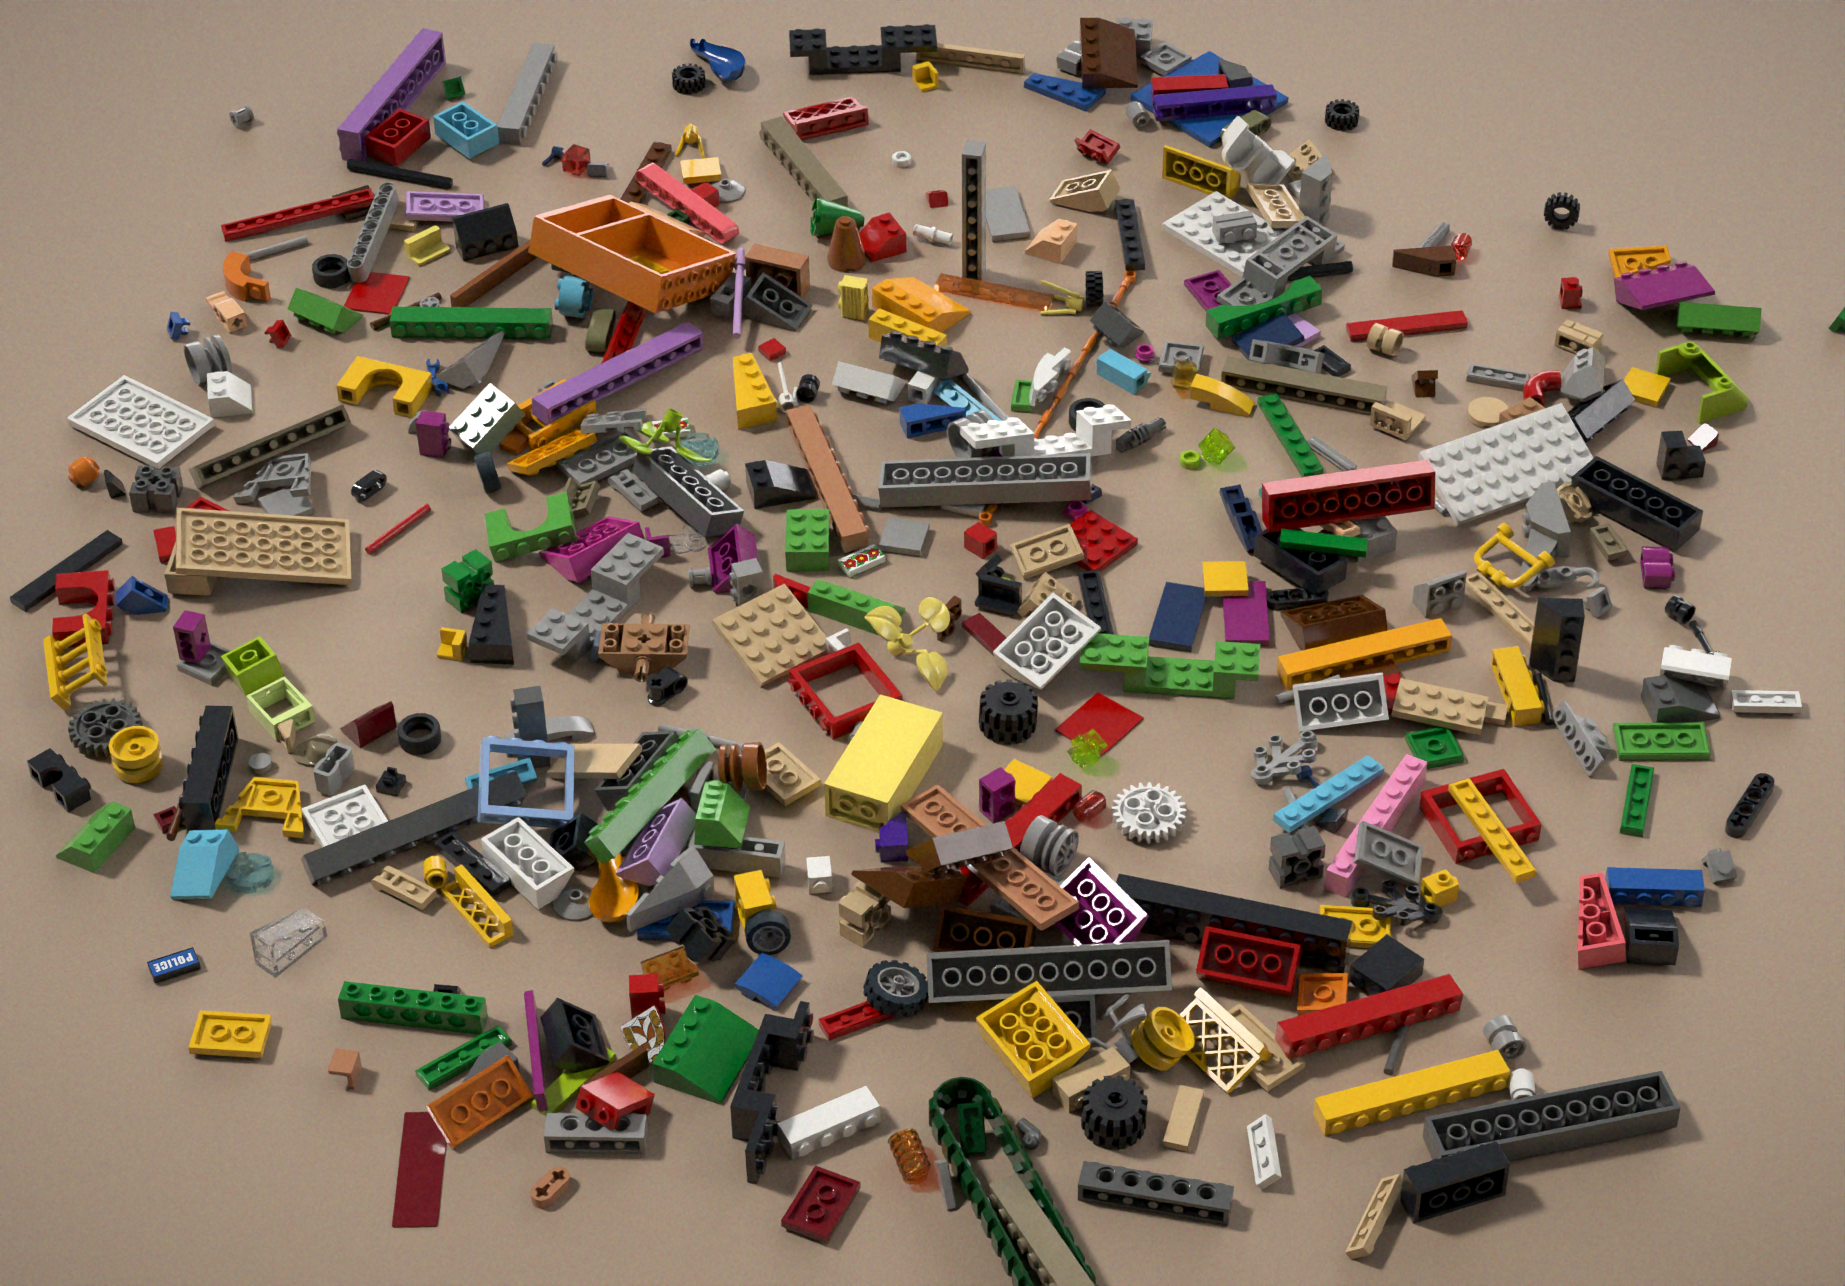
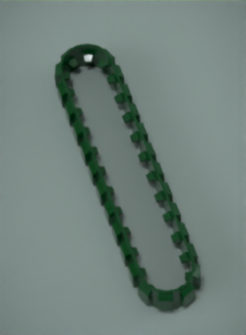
M957 1077L943 1082L933 1091V1097L929 1099V1126L932 1127V1135L937 1144L942 1146V1153L946 1161L951 1164L956 1180L961 1182V1189L967 1200L971 1201V1208L977 1219L981 1220V1227L987 1238L991 1239V1245L996 1255L1002 1258V1266L1007 1275L1012 1277V1285L1034 1286L1030 1274L1027 1273L1021 1262L1020 1255L1016 1253L1009 1235L1006 1234L1002 1227L999 1216L995 1214L989 1198L986 1197L981 1188L979 1179L974 1175L969 1161L966 1160L961 1151L959 1142L954 1138L949 1124L944 1119V1112L952 1107H957V1104L983 1103L984 1117L991 1125L993 1133L1002 1145L1003 1151L1013 1165L1015 1173L1019 1176L1093 1284L1098 1286L1092 1269L1089 1265L1085 1264V1257L1079 1246L1074 1245L1072 1233L1068 1227L1064 1226V1219L1058 1208L1053 1207L1052 1197L1048 1190L1043 1188L1042 1179L1038 1172L1033 1170L1031 1159L1027 1152L1023 1151V1145L1017 1134L1012 1133V1125L1007 1116L1002 1115V1107L997 1098L992 1097L991 1090L974 1078Z

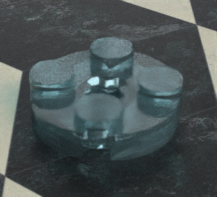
M691 433L685 436V440L679 441L682 446L706 459H712L711 462L701 463L685 458L693 466L713 465L716 462V458L719 455V444L716 438L714 440L709 438V434Z
M239 852L226 875L228 883L231 884L235 891L249 894L257 892L256 889L262 886L263 888L268 887L274 879V869L271 858L267 855ZM254 871V873L246 875L247 872Z

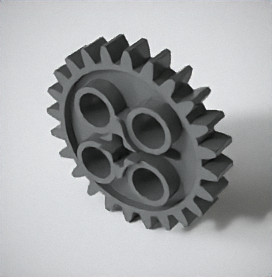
M104 698L102 703H98L95 700L93 706L85 704V710L79 708V714H73V720L69 721L70 727H68L70 741L73 742L75 748L79 747L80 752L86 750L87 755L95 752L96 757H98L101 752L108 756L110 752V739L117 732L132 726H143L140 712H137V707H132L130 702L124 705V700L116 703L115 698L110 702H107Z

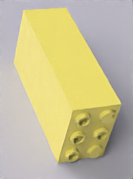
M880 695L824 783L825 816L879 832L880 828L901 812V805L911 799L943 746V713Z

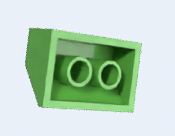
M297 287L287 310L294 312V317L305 320L306 317L310 319L308 323L320 327L322 324L325 326L324 330L333 334L336 331L345 333L363 317L361 313Z
M111 802L98 809L56 854V858L95 873L135 829L132 810L115 802Z

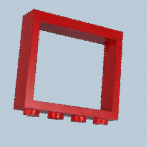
M860 643L853 644L789 670L790 680H788V683L790 684L791 691L797 694L800 703L808 708L811 717L819 722L822 731H826L832 740L853 732L855 723L864 721L876 701L834 717L807 682L855 664L879 695L903 701V695Z
M1505 769L1469 778L1483 797L1499 792L1504 794L1523 822V824L1506 828L1518 846L1540 839L1542 824ZM1449 784L1421 791L1419 808L1455 864L1493 854L1481 836L1460 841L1440 809L1458 804L1448 791Z

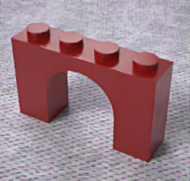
M109 570L56 574L55 589L59 605L72 603H91L96 605L85 614L99 622L102 645L109 644V635H113V627L110 620H114L113 608L111 606L115 604L114 594L112 593V591H115V580L110 578ZM83 615L53 618V638L56 641H62L84 628ZM84 637L83 639L79 640L78 642L74 643L69 647H78L86 642V637Z

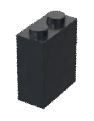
M1386 934L1350 965L1349 982L1370 996L1411 985L1423 975L1424 958Z

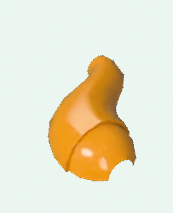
M620 853L614 859L602 864L598 860L600 877L589 894V909L596 919L603 922L622 921L638 899L639 888L637 882L620 878L616 875L623 862Z

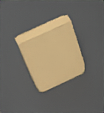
M290 719L277 726L280 742L289 754L293 753L296 737L294 721Z

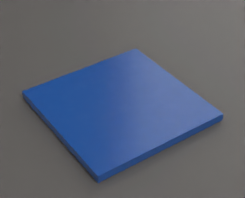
M1208 51L1163 77L1218 75V60L1223 58ZM1253 77V84L1251 86L1267 85ZM1150 83L1132 93L1131 100L1141 103L1145 109L1153 113ZM1275 90L1277 98L1274 102L1276 109L1288 103L1289 97ZM1263 111L1261 113L1264 115H1268L1273 111ZM1247 113L1167 120V122L1206 146L1211 147L1222 141L1220 133L1226 125L1230 124L1237 116L1242 117Z

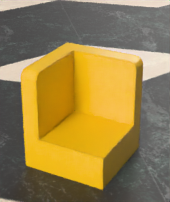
M929 61L913 65L912 81L921 92L938 88V72Z
M442 627L440 630L441 645L437 651V658L462 661L468 648L466 631Z

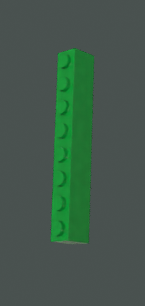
M393 306L390 317L392 337L490 338L503 331V338L551 339L553 327L551 308Z

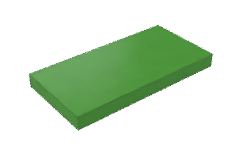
M1704 722L1613 723L1618 760H1710L1711 754Z

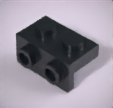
M981 573L978 578V596L975 600V606L1013 616L1016 615L1022 603V583Z

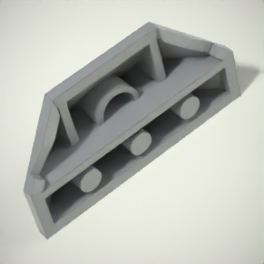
M1594 347L1588 350H1580L1562 373V395L1586 402L1603 394L1605 361L1603 354Z

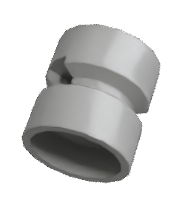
M1507 1015L1497 1016L1484 1026L1483 1033L1493 1051L1499 1050L1505 1062L1519 1058L1526 1050V1044L1520 1033L1517 1032L1518 1030L1511 1017Z

